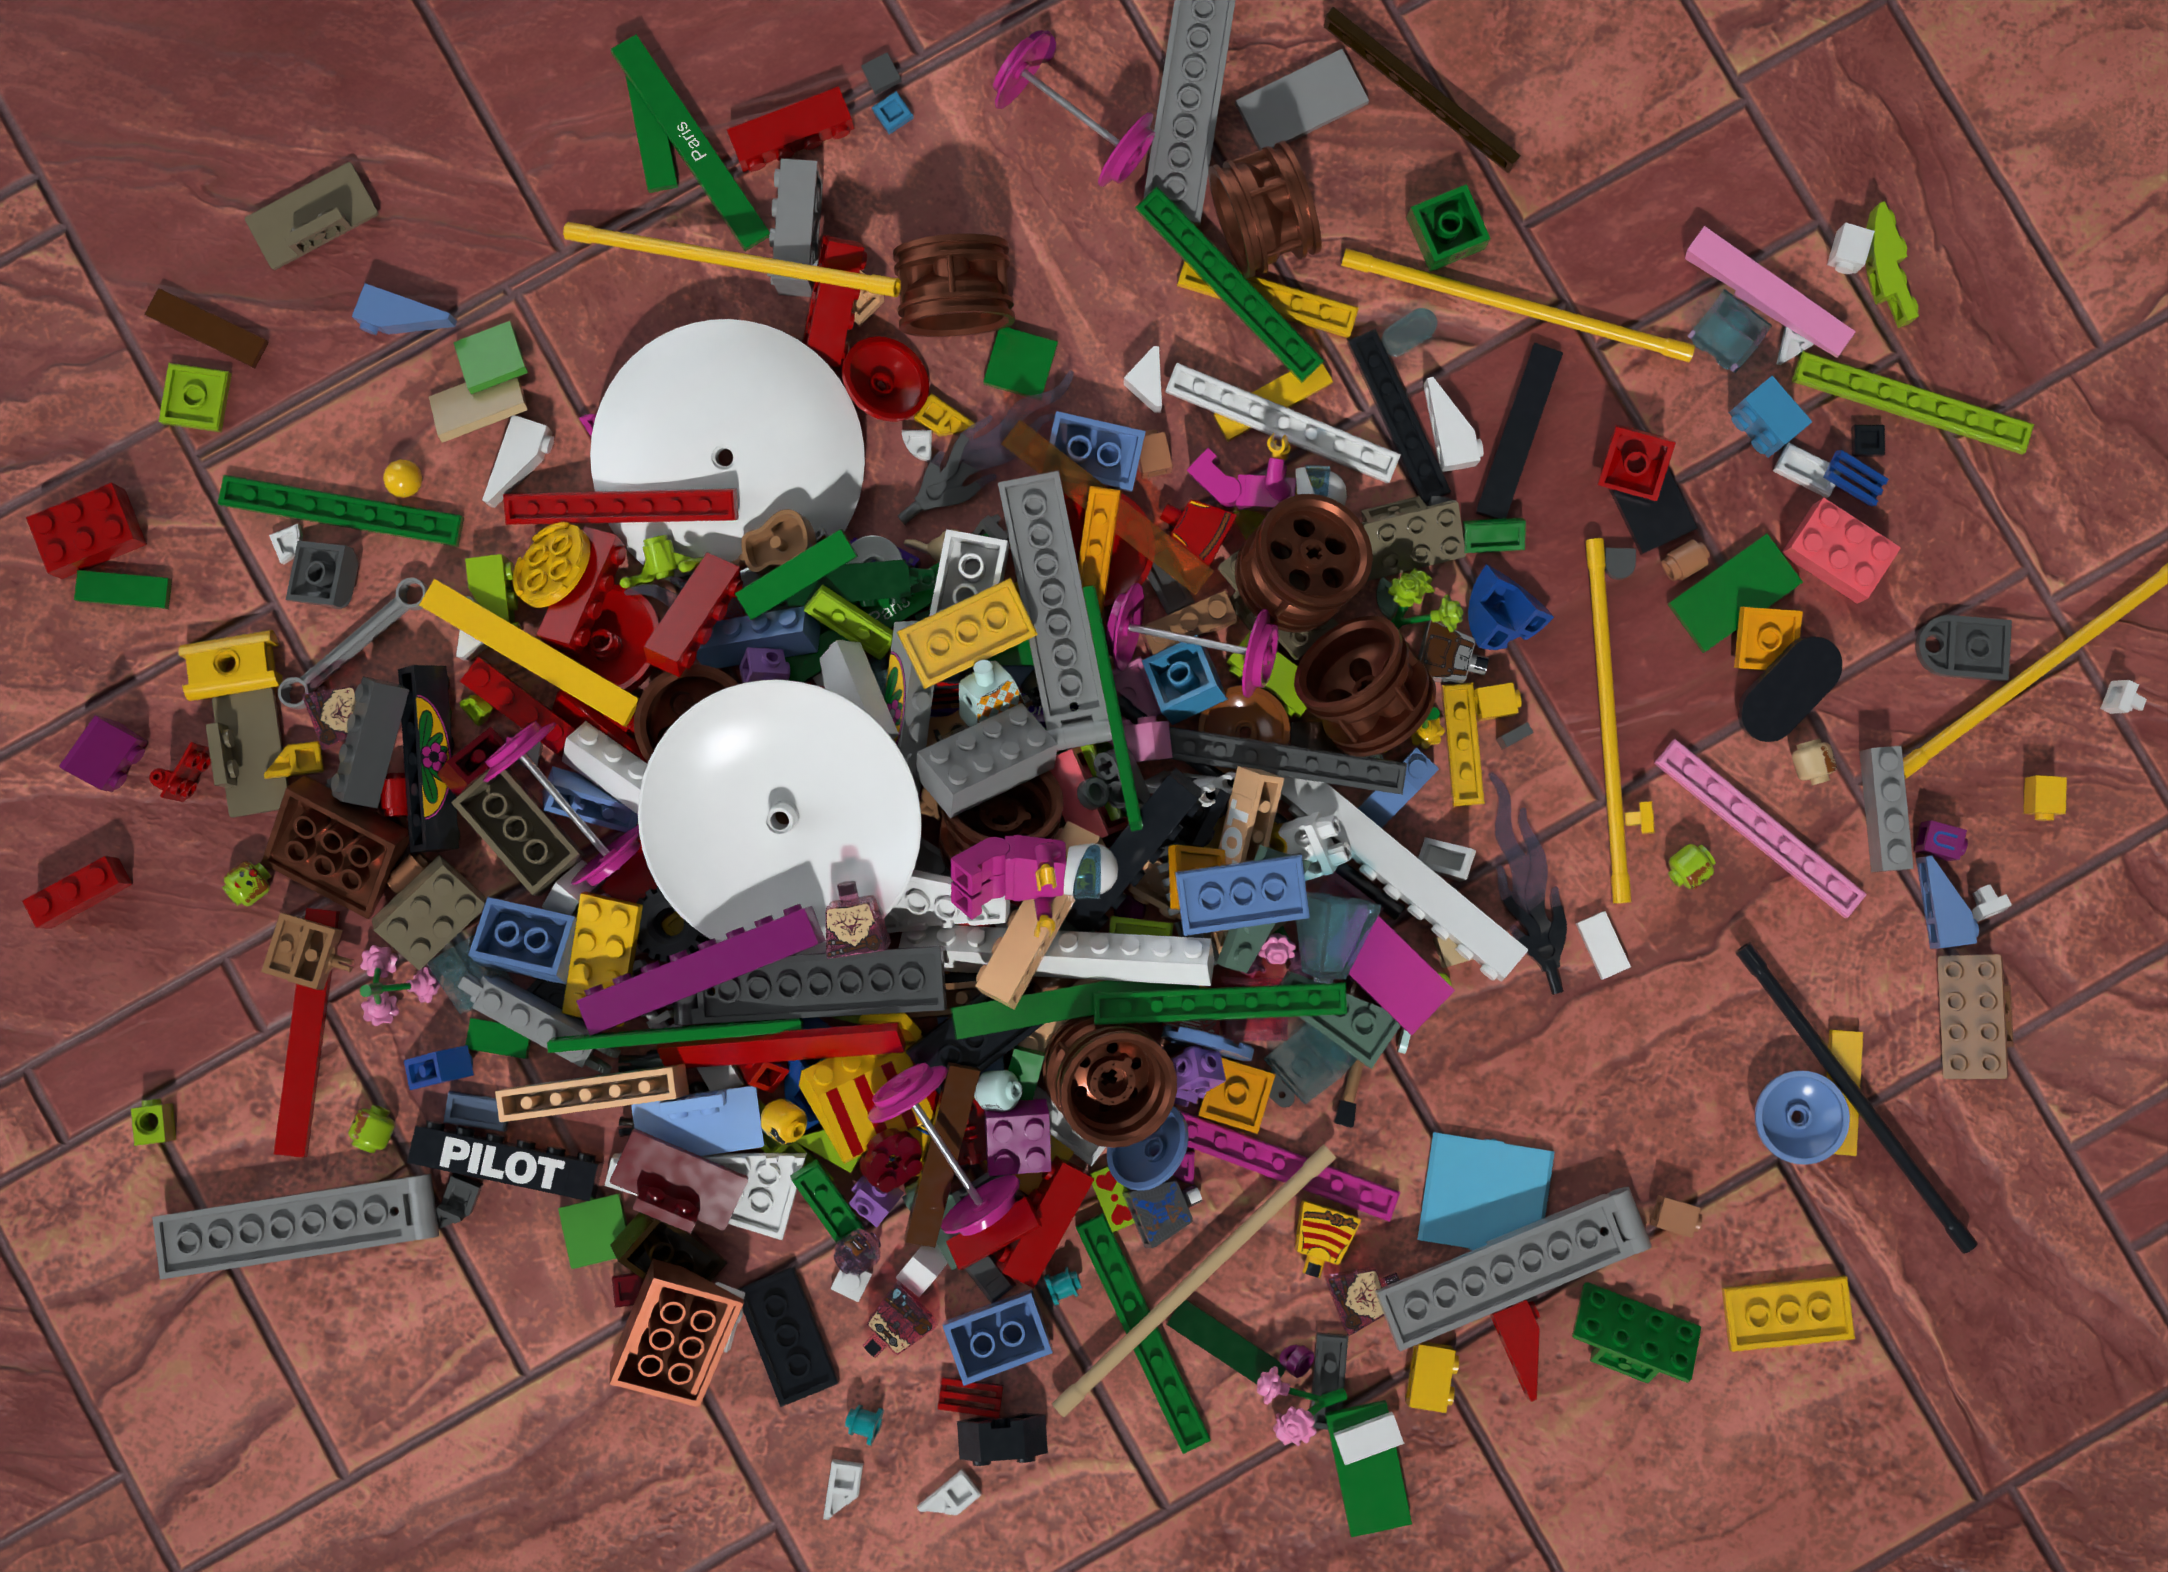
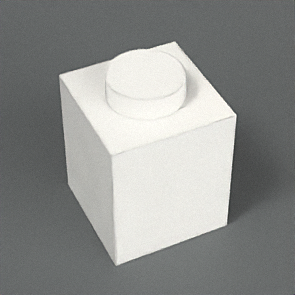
M1845 222L1836 231L1827 265L1835 267V270L1842 274H1856L1866 263L1875 231Z

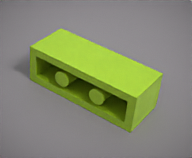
M1251 631L1239 646L1247 648ZM1277 651L1270 679L1262 689L1268 691L1279 700L1289 718L1296 716L1299 719L1307 707L1297 696L1294 687V678L1298 666ZM1233 653L1226 663L1230 666L1228 671L1242 681L1245 655Z

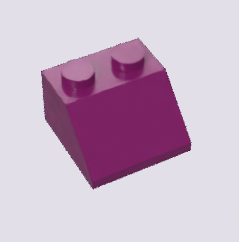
M95 715L59 767L100 790L113 792L124 784L127 779L126 773L132 764H136L141 760L148 741L118 721Z

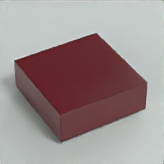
M635 1273L612 1276L615 1308L634 1305L644 1282L641 1277Z

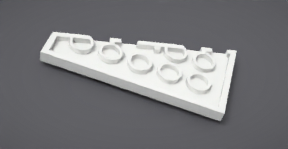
M914 870L902 896L879 924L884 925L887 933L926 930L928 926L941 925V928H952L954 924L968 923L971 926L1006 923L1010 916V900H1005V896L990 900L982 905V914L971 920L951 902V882L953 881L951 877Z
M615 1153L611 1158L604 1186L637 1196L635 1193L610 1183V1178L622 1154ZM719 1153L701 1156L744 1174L749 1178L728 1224L783 1240L797 1188L792 1182L790 1175L804 1167L807 1153Z

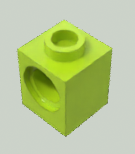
M160 1098L141 1101L142 1107L131 1108L134 1146L176 1140L173 1103L162 1104ZM152 1113L158 1118V1125L155 1129L149 1125V1117Z

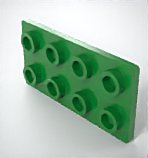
M1586 1282L1582 1287L1572 1337L1594 1346L1590 1361L1647 1384L1659 1372L1689 1383L1693 1376L1701 1327Z

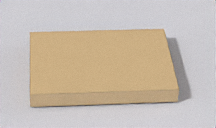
M519 376L471 394L466 383L429 396L437 435L442 443L528 410Z

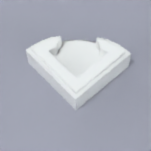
M902 430V438L908 451L922 461L932 462V430Z
M299 524L269 535L279 561L283 565L294 558L297 541L303 540L302 528Z

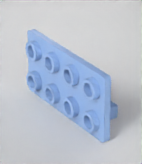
M750 1085L693 1093L677 1099L631 1105L634 1129H638L699 1156L761 1148L764 1146L757 1088Z

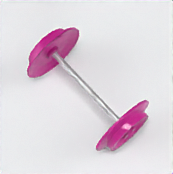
M1042 34L1035 40L1029 37L1022 40L1006 58L993 83V89L997 92L995 107L1003 109L1008 106L1023 91L1027 84L1031 82L1116 147L1101 171L1098 185L1104 187L1112 180L1116 183L1123 182L1141 162L1154 140L1155 131L1150 128L1154 114L1151 112L1144 114L1121 140L1117 139L1034 76L1047 54L1050 36Z
M1139 583L1131 585L1127 594L1121 593L1116 598L1107 625L1106 642L1109 655L1113 656L1115 668L1119 671L1124 670L1128 666L1141 633L1245 655L1242 691L1246 698H1250L1253 695L1256 687L1264 688L1267 685L1273 670L1279 637L1278 627L1270 623V613L1267 609H1263L1258 614L1246 648L1141 626L1144 611L1143 587Z
M535 721L514 737H507L506 743L485 761L490 770L483 781H490L520 758L600 852L571 881L572 885L587 881L591 886H594L616 870H620V867L641 847L637 840L639 825L605 847L526 754L556 726L554 722L541 727Z
M926 1063L917 1064L897 1074L875 1093L872 1099L875 1105L870 1110L868 1119L872 1123H880L913 1108L969 1193L950 1209L942 1220L941 1229L946 1234H956L959 1232L963 1236L976 1234L996 1223L1012 1208L1015 1203L1014 1194L1019 1189L1020 1180L1015 1175H1005L991 1180L976 1189L974 1188L919 1105V1102L939 1087L946 1078L948 1070L943 1065L929 1067Z

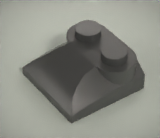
M297 541L286 600L329 606L335 609L346 607L353 595L359 565L358 556L354 549L346 545Z

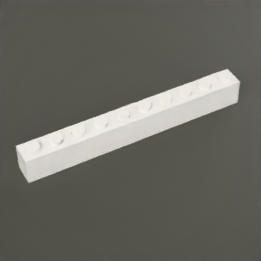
M1280 776L1284 778L1280 799L1290 806L1288 811L1296 819L1303 816H1311V814L1320 812L1322 817L1337 816L1341 831L1339 835L1331 837L1333 843L1338 844L1346 841L1352 851L1351 858L1361 865L1359 870L1372 881L1377 878L1385 885L1383 890L1395 900L1401 898L1409 905L1407 910L1419 920L1425 918L1433 925L1431 930L1438 937L1445 941L1447 938H1450L1458 945L1455 950L1465 959L1470 961L1473 958L1481 965L1480 971L1489 979L1494 981L1497 978L1499 981H1503L1527 953L1528 949L1329 784Z
M941 925L928 926L926 930L902 932L899 948L943 946L944 971L978 973L980 968L984 964L987 965L990 961L995 941L999 937L1004 936L1007 928L953 925L952 928H941ZM1058 931L1034 976L1211 986L1214 953L1211 938Z

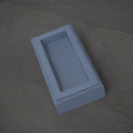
M454 1091L448 1092L444 1123L507 1131L508 1121L499 1122L496 1098Z

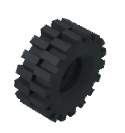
M658 886L655 890L649 889L646 891L645 894L647 896L644 898L640 897L636 902L643 905L637 940L640 944L638 948L642 952L648 953V957L663 962H670L669 956L687 950L688 955L699 951L698 944L710 940L692 927L686 920H684L682 931L675 936H670L663 931L661 925L663 917L669 912H676V910L666 900Z

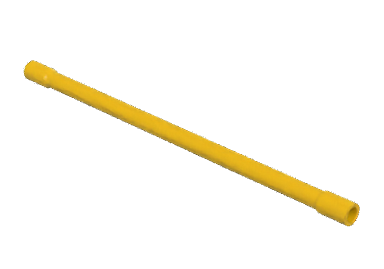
M567 222L563 230L566 240L581 243H596L866 290L870 293L898 297L901 290L899 278L854 273L599 229L591 225Z
M1348 248L1345 249L1341 263L1343 267L1400 280L1655 351L1664 356L1688 363L1691 361L1695 350V345L1671 338H1662L1374 258L1372 255Z
M1603 538L1585 540L1593 614L1612 864L1613 904L1631 903L1605 581V548Z
M2168 563L2148 580L1934 738L1903 758L1905 779L1926 765L1931 758L2167 585Z

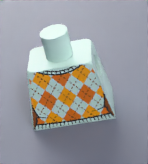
M980 660L976 662L973 667L974 672L959 683V715L969 727L1020 703H1023L1024 706L1026 705L1014 679L997 661Z

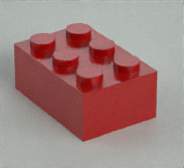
M112 482L26 517L47 573L60 579L76 574L77 570L84 571L147 545L126 490Z

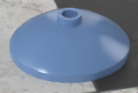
M1791 1071L1781 1074L1765 1086L1757 1100L1755 1107L1757 1133L1765 1147L1784 1161L1801 1165L1821 1162L1829 1158L1840 1148L1848 1133L1850 1114L1846 1099L1831 1080L1818 1073ZM1794 1111H1798L1801 1115L1798 1122L1792 1120Z
M1173 1106L1166 1121L1156 1132L1143 1141L1125 1147H1107L1108 1167L1117 1182L1129 1189L1142 1191L1159 1186L1174 1174L1180 1166L1188 1146V1126L1182 1113Z

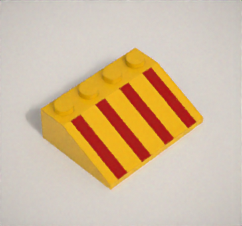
M905 1041V1050L917 1041ZM906 1051L903 1053L827 1058L802 1070L798 1086L844 1164L867 1153L869 1149L866 1146L869 1141L886 1129L897 1128L899 1131L906 1130L909 1132L923 1125L913 1108L880 1123H872L868 1119L869 1112L875 1105L872 1100L875 1093L897 1074L915 1066V1063ZM936 1090L919 1102V1105L930 1121L935 1117L940 1097Z

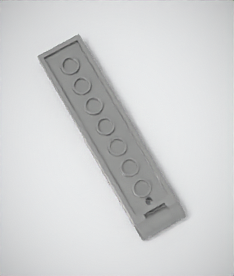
M1236 0L1174 1L1154 128L1155 137L1151 147L1144 198L1158 186L1194 225H1200Z
M1059 471L998 482L1020 598L1038 634L1029 639L1047 732L1058 743L1057 751L1111 741L1112 735ZM1077 705L1078 709L1076 711H1072L1070 709V706Z
M431 1174L152 1217L160 1280L439 1236ZM395 1207H397L399 1210L398 1214H396L394 1211Z
M1622 1187L1489 1240L1485 1246L1375 1290L1397 1350L1401 1352L1634 1254L1644 1252L1651 1248L1652 1245L1630 1188Z

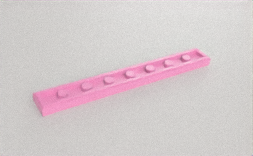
M1676 739L1671 741L1654 762L1655 765L1844 918H1848L1867 895Z

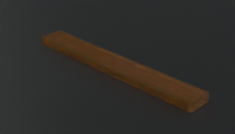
M1022 420L1017 422L1001 443L1039 474L1059 471L1063 493L1085 510L1087 509L1090 486L1107 488ZM1120 498L1115 533L1196 595L1214 570Z

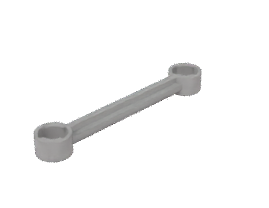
M416 578L402 580L396 588V597L303 676L285 679L278 688L279 700L285 706L293 709L308 707L309 705L305 697L299 703H290L292 701L290 698V691L293 688L292 684L299 682L305 688V695L312 693L314 695V690L409 609L414 611L423 609V607L419 606L421 600L416 604L407 603L409 602L406 596L410 589L409 585L419 584L422 587L423 596L421 600L429 587Z

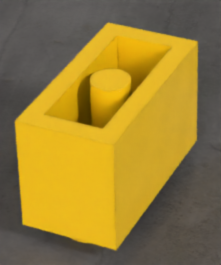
M1422 1342L1413 1346L1405 1403L1409 1407L1446 1413L1447 1406H1452L1455 1388L1451 1386L1452 1374H1457L1459 1368V1355H1455L1456 1350L1452 1346Z

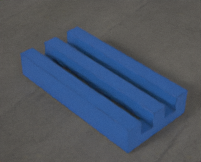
M1843 450L1835 452L1823 478L1869 506L1877 505L1879 500L1876 498L1878 495H1882V486L1886 485L1889 480ZM1839 461L1845 463L1846 465H1848L1849 467L1853 468L1854 470H1856L1857 472L1861 473L1862 475H1864L1865 477L1869 478L1870 480H1872V481L1875 482V483L1870 482V481L1867 480L1866 478L1862 477L1861 475L1857 474L1856 472H1854L1853 470L1849 469V468L1846 467L1845 465L1841 464ZM1835 469L1844 474L1845 476H1847L1852 481L1857 482L1866 489L1870 490V494H1867L1866 492L1862 491L1858 487L1854 486L1850 482L1835 474Z

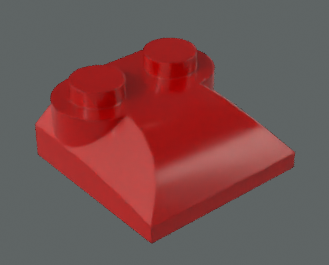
M1615 425L1597 485L1657 501L1676 442L1649 432Z

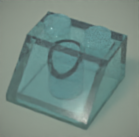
M1724 289L1688 334V337L1698 349L1707 351L1715 357L1721 367L1736 373L1758 348L1772 325Z
M1306 1022L1298 1026L1264 1058L1266 1063L1282 1078L1304 1105L1340 1079L1357 1060Z

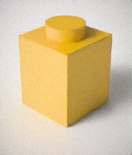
M1513 683L1482 687L1474 690L1477 722L1514 716L1519 713L1518 708L1522 705L1521 695L1518 689H1514Z
M2040 775L2026 777L2024 783L2023 814L2035 815V820L2054 821V816L2066 814L2067 777Z

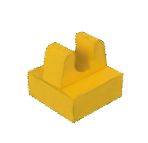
M1652 801L1639 802L1640 812L1625 813L1626 826L1641 825L1642 834L1655 833Z

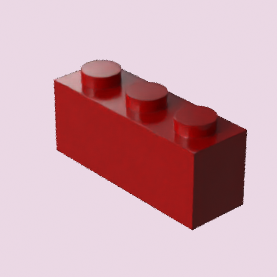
M103 856L22 900L36 928L52 929L133 884L119 858Z

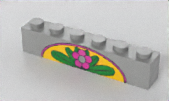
M918 621L894 622L884 700L899 733L894 741L907 761L920 798L921 782L915 776L917 752L926 748L934 685L926 689L923 688L897 634V631Z

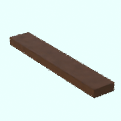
M948 1062V1072L943 1081L933 1126L956 1161H958L980 1070L977 1067ZM929 1136L904 1241L905 1243L935 1248L954 1171L931 1136Z

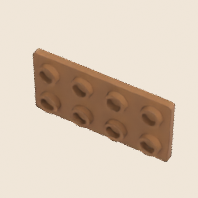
M2002 955L1939 956L1938 978L1943 1077L1945 1079H2007V1048L2014 1047L2011 985H2004Z

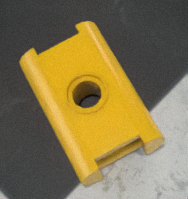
M267 630L180 645L178 650L179 656L186 660L188 685H182L186 699L188 701H195L280 686L283 682V675L275 671L273 647L279 646L275 632ZM235 659L236 665L234 669L227 672L226 666L228 662Z

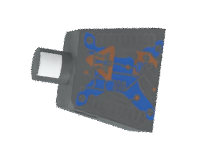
M1176 1180L1166 1181L1149 1190H1130L1122 1193L1145 1248L1157 1247L1192 1223L1193 1218L1189 1207L1202 1202L1200 1191L1196 1185L1181 1190Z

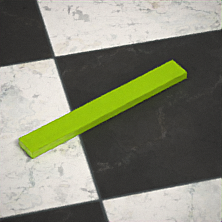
M1805 351L1800 353L1792 378L1794 383L2021 455L2026 453L2034 424Z

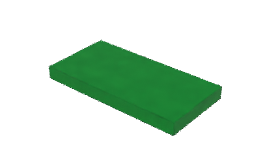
M1765 534L1667 605L1702 653H1704L1738 629L1740 607L1768 608L1802 584L1803 581L1770 536Z
M1386 1400L1325 1413L1351 1538L1412 1525L1396 1447L1345 1465L1333 1434L1389 1413Z

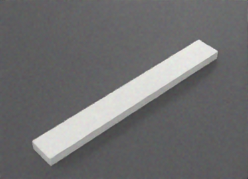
M1176 363L1165 393L1270 436L1274 433V437L1282 440V437L1286 435L1289 443L1387 484L1390 483L1401 455L1179 363Z

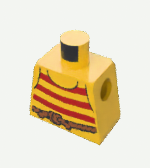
M1302 1199L1295 1241V1250L1307 1255L1302 1272L1320 1278L1325 1261L1339 1265L1360 1225L1361 1219L1357 1216Z

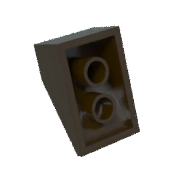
M641 1212L634 1217L610 1244L618 1262L643 1280L653 1259L684 1267L710 1282L727 1264V1261L695 1232L688 1233Z

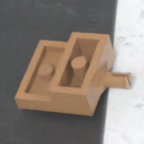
M280 912L261 972L309 988L324 990L328 975L333 967L351 972L353 967L342 963L354 965V959L337 955V947L343 930Z

